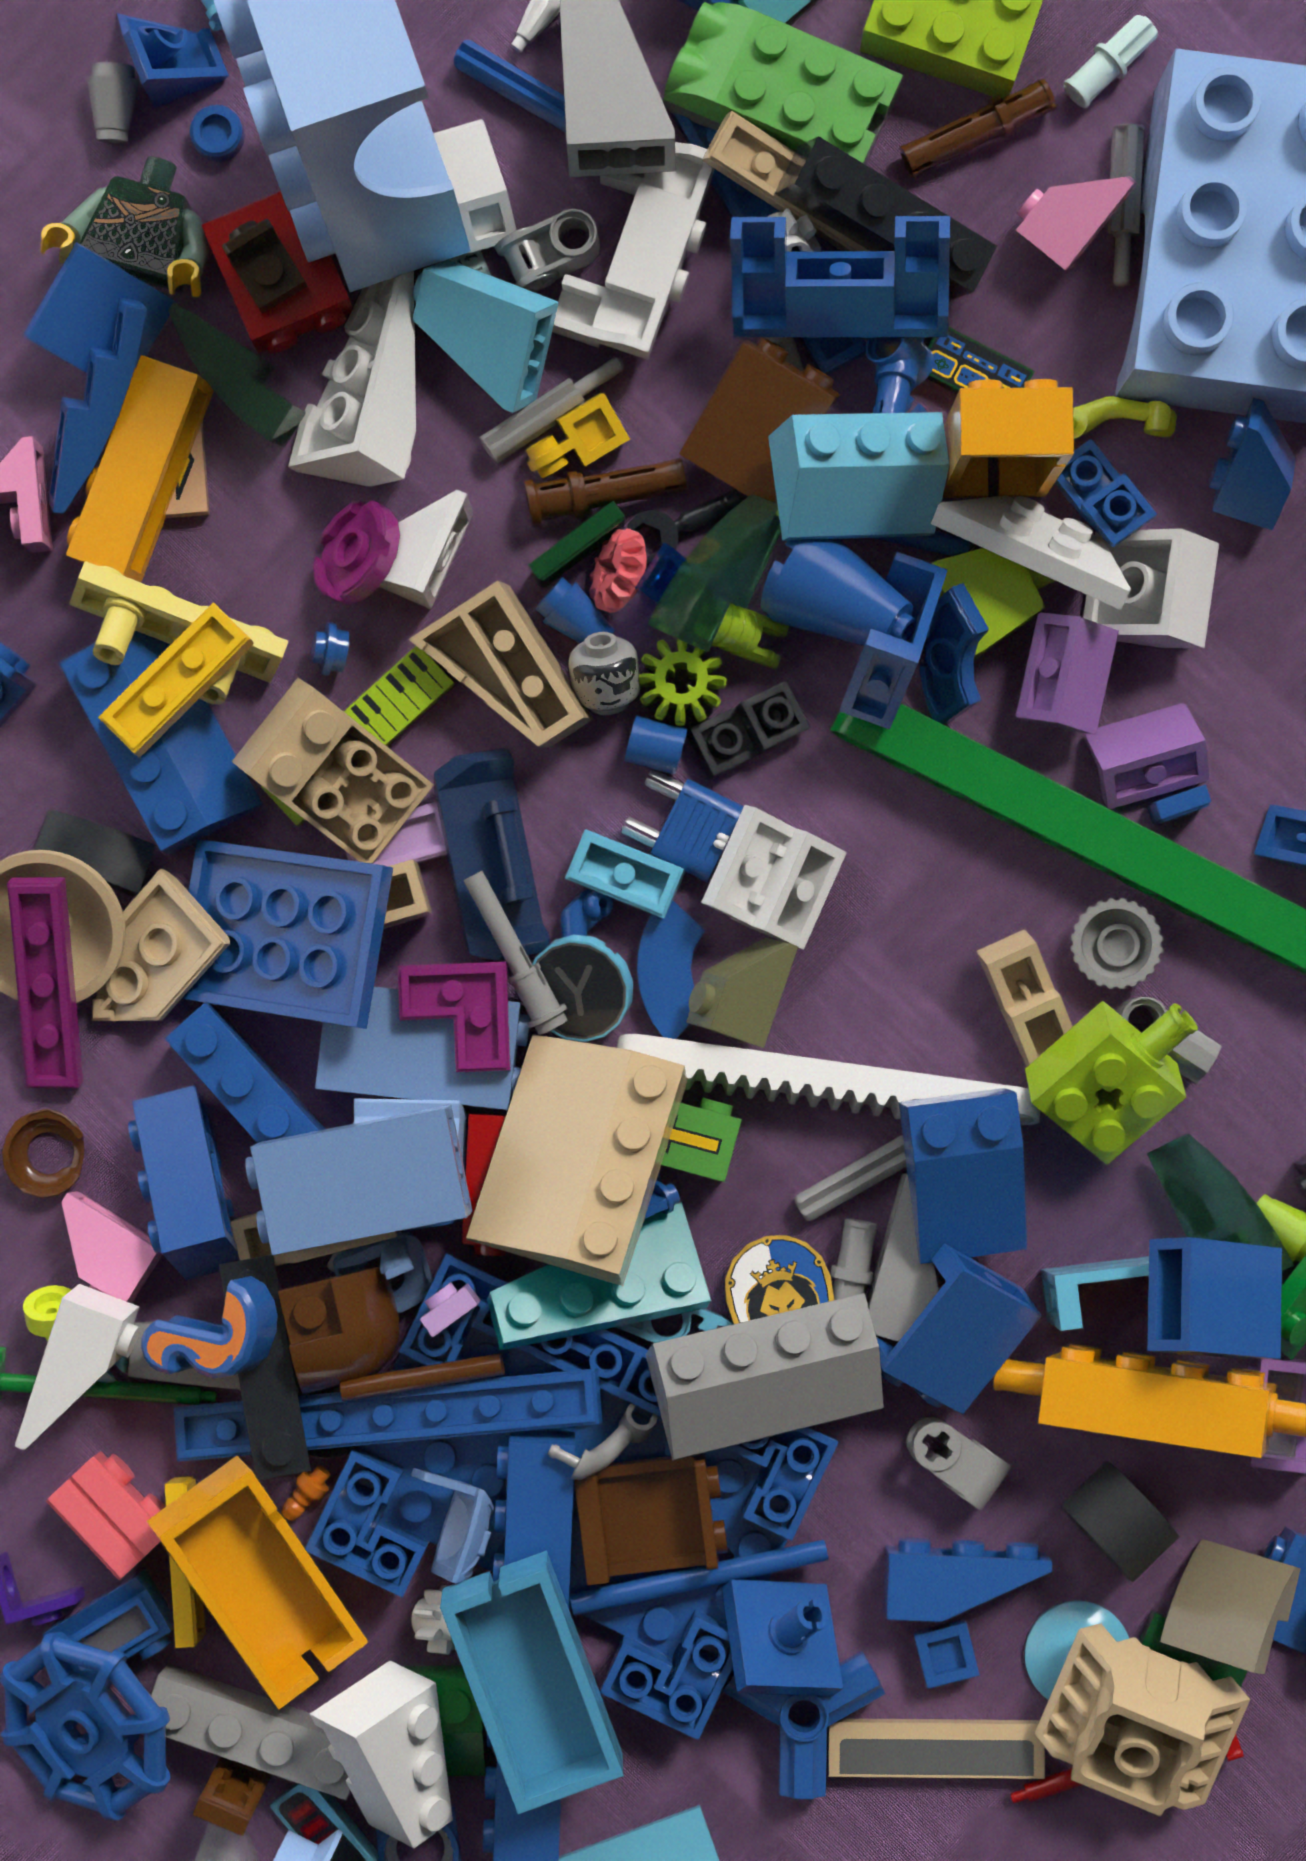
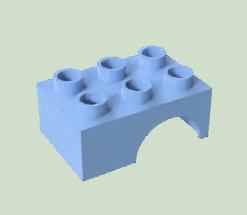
M213 0L230 50L237 61L245 87L243 90L266 155L269 156L284 202L291 213L308 263L336 253L349 291L353 292L471 251L454 188L448 177L422 100L429 98L426 86L395 0Z
M1176 48L1154 90L1140 213L1145 215L1142 272L1132 331L1126 356L1117 377L1115 396L1142 402L1161 401L1172 406L1246 415L1254 397L1264 400L1274 419L1306 423V65Z

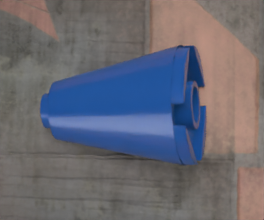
M840 539L789 540L786 542L785 546L793 549L784 564L776 560L774 561L762 591L761 609L768 614L766 615L768 618L776 623L862 646L865 645L871 629L908 642L916 626V618L912 617L913 605Z

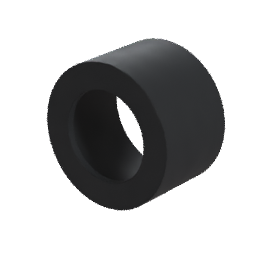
M1108 1461L1102 1464L1060 1505L1062 1510L1085 1536L1132 1583L1180 1537L1150 1501Z

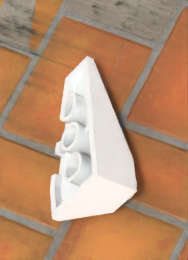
M414 271L362 288L344 326L345 332L350 337L336 361L329 359L322 373L324 377L329 379L317 406L308 403L300 419L289 468L296 472L368 487L405 478L406 470L411 462V450L416 433L415 324L413 321Z

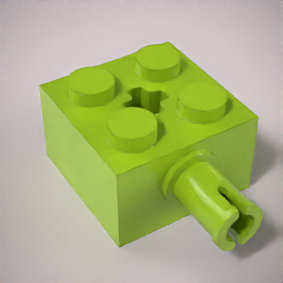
M1101 1001L1025 1068L1031 1103L1108 1165L1187 1098L1178 1063L1167 1054L1190 1034L1195 1033L1198 1030L1197 1024L1186 1010L1179 1014L1182 1008L1174 1003L1169 1007L1168 1011L1141 1033L1107 1003Z

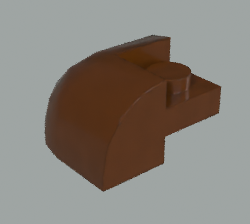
M380 1265L278 1291L290 1342L289 1350L297 1380L304 1395L340 1387V1382L375 1375L392 1358L399 1339V1315L390 1279L387 1280L385 1273L381 1274Z

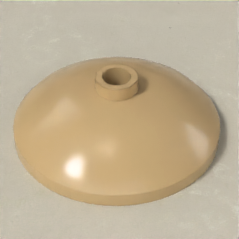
M29 850L8 856L0 861V991L18 1000L7 882L11 878L65 877L76 1003L90 997L112 976L123 954L126 930L124 915L117 896L97 871L73 856L51 850Z

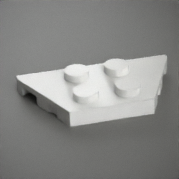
M1004 495L941 502L932 519L931 524L1119 610L1122 609L1131 590L1104 539L1092 534L1093 530L1091 527L1076 519L1065 518L1061 520L1044 512V507L1030 498L1017 496L1014 499Z

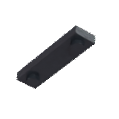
M271 1254L219 1264L225 1298L227 1286L231 1280L252 1276L266 1285L275 1300L277 1310V1332L268 1357L255 1369L238 1374L256 1478L260 1481L311 1471L286 1325L278 1294L279 1285L274 1257Z

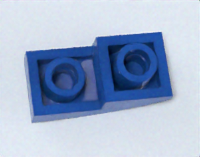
M1092 439L1074 450V455L1054 483L1086 522L1113 548L1157 516V513L1125 473L1120 476Z

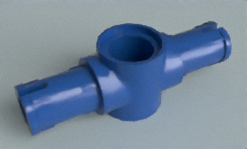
M874 337L868 339L866 355L876 365L874 382L878 388L872 413H906L910 391H913L916 386L927 379L934 366V355L924 344L925 337Z

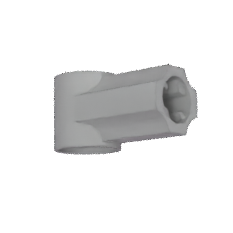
M1151 997L1131 998L1124 1001L1116 1009V1012L1128 1021L1130 1012L1135 1007L1142 1006L1151 1012L1153 1023L1168 1011L1159 1000ZM1197 1030L1167 1055L1178 1063L1181 1076L1197 1085L1210 1070L1222 1046Z

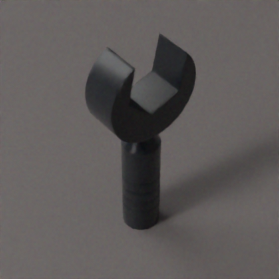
M733 489L682 512L678 519L674 521L661 511H643L629 522L627 528L637 531L645 527L660 534L662 549L647 559L646 562L647 566H657L667 562L675 554L678 547V533L682 531L692 532L710 522H714L723 516L744 508V504L737 489Z

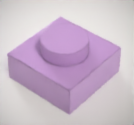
M449 1283L424 1301L430 1311L424 1314L420 1321L430 1335L434 1337L478 1305L481 1300L468 1283L458 1291L452 1283Z

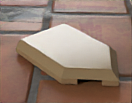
M160 869L123 911L126 930L123 954L115 972L97 991L96 999H92V1021H162L230 945L228 935L180 881L164 869Z

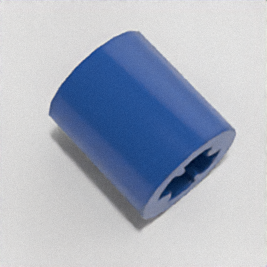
M636 715L624 762L676 775L688 729Z

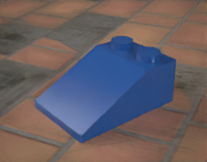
M1007 1088L898 1102L919 1263H933L931 1259L944 1243L968 1257L1027 1250L1024 1149L1017 1092Z

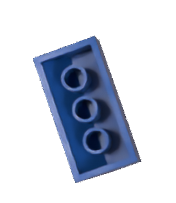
M135 631L123 662L119 665H111L98 660L93 655L95 643L59 662L161 852L171 856L197 842V839H202L263 806L248 775L231 762L235 758L236 753L210 705L200 698L140 758L98 718L171 644Z

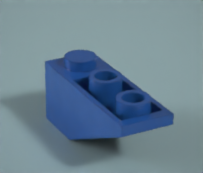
M899 1538L898 1546H885L883 1612L887 1620L942 1622L1051 1573L1052 1560L1045 1552H1038L1039 1545L1033 1543L1009 1542L1006 1543V1551L984 1550L985 1543L975 1540L952 1541V1548H931V1540Z

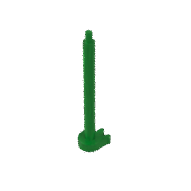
M0 1347V1401L3 1392L32 1393L37 1375L5 1373L7 1347ZM96 1381L81 1397L200 1405V1401L216 1402L217 1392L201 1391L199 1386L128 1381L102 1383Z

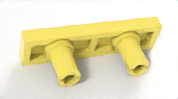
M87 561L83 564L69 603L71 606L104 618L93 648V655L98 660L111 665H119L123 662L135 631L172 644L209 607L199 606L178 598L165 588L148 586L125 577L114 568L97 566ZM230 618L252 639L254 644L200 699L211 704L220 705L224 703L236 670L271 683L285 653L288 640L275 636L264 627L250 626Z

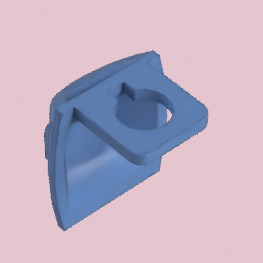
M413 1468L411 1476L455 1490L440 1534L431 1572L455 1584L471 1578L472 1570L480 1556L484 1557L491 1536V1531L488 1529L494 1506L485 1490Z

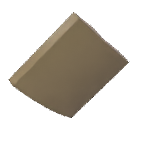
M1202 1539L1178 1584L1160 1642L1253 1673L1265 1674L1277 1621L1288 1622L1301 1568Z

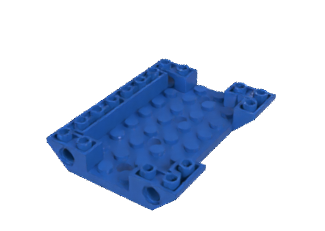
M446 1253L399 1351L400 1355L392 1371L498 1353L502 1354L505 1374L488 1378L598 1369L603 1424L538 1430L575 1432V1456L581 1458L585 1449L590 1451L596 1448L618 1428L620 1419L632 1403L636 1405L631 1413L635 1423L647 1425L653 1414L657 1415V1422L646 1440L640 1443L631 1442L612 1463L671 1456L646 1358L648 1349L603 1329L500 1350L487 1298L491 1291L508 1284V1282ZM449 1283H452L457 1291L468 1283L481 1301L470 1311L432 1337L420 1321V1318L430 1311L424 1301ZM809 1427L705 1453L707 1466L717 1465L721 1498L711 1499L713 1521L724 1520L727 1547L733 1552L734 1558L784 1548L788 1539L793 1540L839 1443L838 1440ZM510 1432L369 1444L353 1449L305 1550L403 1598L428 1543L432 1542L438 1545L443 1524L455 1492L453 1489L411 1476L413 1468L485 1490L494 1506V1511L489 1521L488 1530L491 1531V1536L484 1557L480 1556L477 1565L493 1572L494 1553L505 1554V1533H495L496 1500H507V1479H497L498 1446H509ZM574 1480L569 1609L572 1610L570 1594L697 1567L610 1576L609 1583L587 1585ZM772 1573L742 1580L769 1581ZM726 1583L581 1614L622 1634L601 1686L600 1693L699 1740L733 1668L722 1587Z

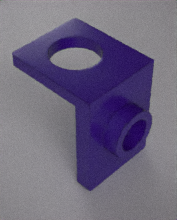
M8 1552L0 1553V1606L6 1625L27 1618L31 1619L32 1626L54 1621L64 1616L62 1608L75 1605L86 1596L84 1586L80 1585L22 1602Z

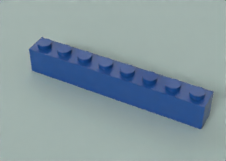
M541 1430L510 1432L509 1446H498L497 1479H507V1500H496L495 1533H505V1554L494 1553L493 1581L499 1579L500 1567L547 1550L569 1608L574 1483L571 1476L574 1468L556 1458L549 1457L548 1451L552 1444H556L561 1449L575 1456V1432ZM487 1734V1747H492ZM498 1760L497 1767L486 1766L485 1800H495V1819H484L483 1853H493V1861H559L561 1799L518 1814Z

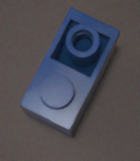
M1253 397L1245 417L1236 415L1232 422L1226 440V446L1231 447L1227 459L1217 458L1209 478L1208 488L1215 489L1213 512L1273 530L1292 490L1296 458L1264 400Z

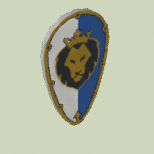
M788 1235L764 1236L747 1244L732 1260L725 1278L726 1302L733 1324L834 1301L831 1275L822 1256L807 1242Z

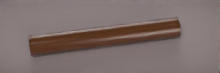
M501 1353L363 1376L340 1382V1393L343 1402L500 1376L505 1374L503 1357Z

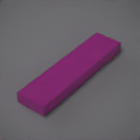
M65 877L11 878L7 882L26 1088H79L83 1083L66 879Z

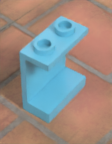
M1149 1256L1041 1269L1047 1322L1061 1331L1083 1328L1078 1284L1149 1276Z

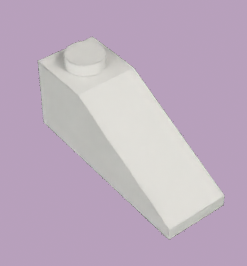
M78 1284L62 1297L15 1447L25 1450L122 1356L128 1358L131 1355L140 1333V1327L134 1325L139 1306Z

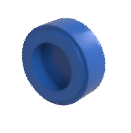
M210 105L202 108L193 117L190 125L191 140L198 153L207 160L214 162L227 161L235 157L242 149L245 139L244 128L237 114L226 106Z

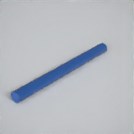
M822 1539L718 1562V1569L707 1570V1565L577 1592L570 1594L573 1615L576 1616L728 1583L731 1579L742 1580L829 1561L825 1540Z

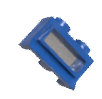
M144 1568L126 1583L88 1603L82 1610L65 1620H59L44 1632L42 1636L44 1637L50 1632H63L69 1640L108 1652L118 1649L127 1655V1658L138 1652L142 1660H145L171 1643L166 1634L174 1629V1619L171 1609L147 1569ZM70 1664L73 1673L81 1675L85 1671H93Z

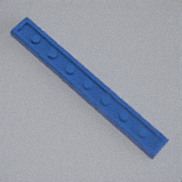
M598 1369L477 1379L343 1402L340 1392L298 1396L307 1450L603 1424ZM243 1401L174 1407L177 1462L252 1455Z

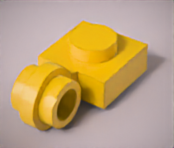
M600 393L556 419L566 439L557 443L552 434L538 441L525 450L530 457L526 463L532 472L537 470L541 478H544L569 463L564 454L572 449L582 466H587L627 442L630 438L604 393Z

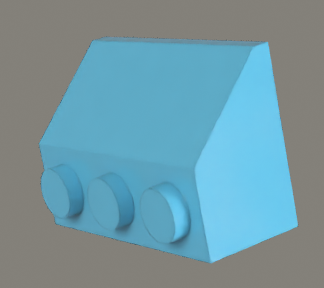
M942 412L791 415L768 436L783 541L931 536L935 533L936 526L932 525L931 522L938 505L942 502L950 465Z

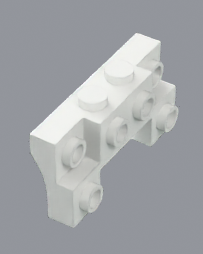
M675 142L676 171L600 176V184L635 195L608 271L605 287L565 274L553 325V333L599 348L600 344L647 360L649 359L670 301L680 303L689 277V272L682 270L687 252L690 251L697 254L707 223L699 220L700 210L715 170L702 161L707 151L706 148L694 144Z

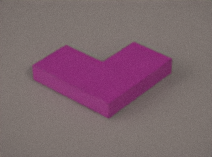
M507 962L398 966L400 1020L454 1018L456 1072L511 1070Z

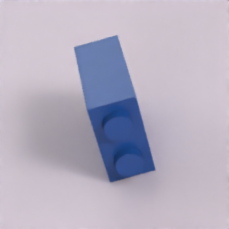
M1192 1237L1149 1239L1147 1351L1232 1359H1281L1282 1248Z

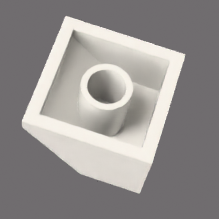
M1185 529L1138 530L1114 548L1105 541L1131 590L1121 610L1086 595L1083 618L1119 630L1118 642L1159 648H1205L1219 543ZM1095 532L1096 536L1102 538L1097 532Z

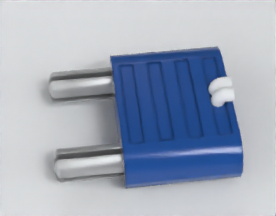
M653 769L648 774L650 777L681 792L679 794L646 778L645 785L676 800L661 832L632 817H628L625 820L626 824L657 838L656 841L624 825L622 826V833L653 848L650 855L684 868L685 872L708 882L744 806L690 779H687L685 784Z

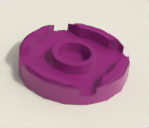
M360 500L350 503L334 516L321 536L319 543L324 545L325 548L321 559L317 556L314 559L315 584L323 595L336 602L350 605L367 598L377 590L389 574L397 556L400 540L398 519L390 509L375 501L369 500L370 502L366 504Z

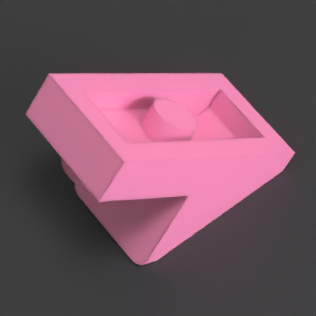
M33 436L22 437L0 462V504L17 502L18 507H11L10 509L13 536L15 539H21V544L30 552L37 553L53 551L43 446Z

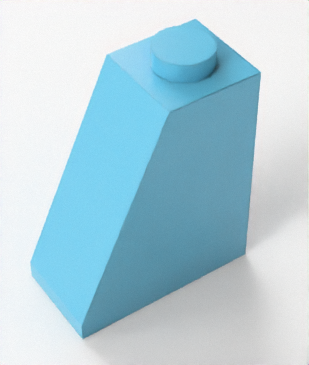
M448 259L423 269L413 289V298L416 301L413 321L504 410L514 413L535 401L540 387L559 302Z

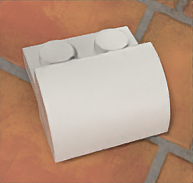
M744 805L701 903L751 929L779 941L796 945L804 950L847 852L807 831L796 829L756 807Z

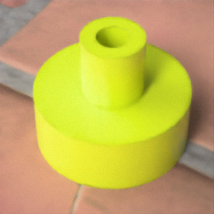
M53 1285L39 1288L30 1293L23 1303L27 1329L34 1335L45 1337L48 1341L61 1299L71 1289Z

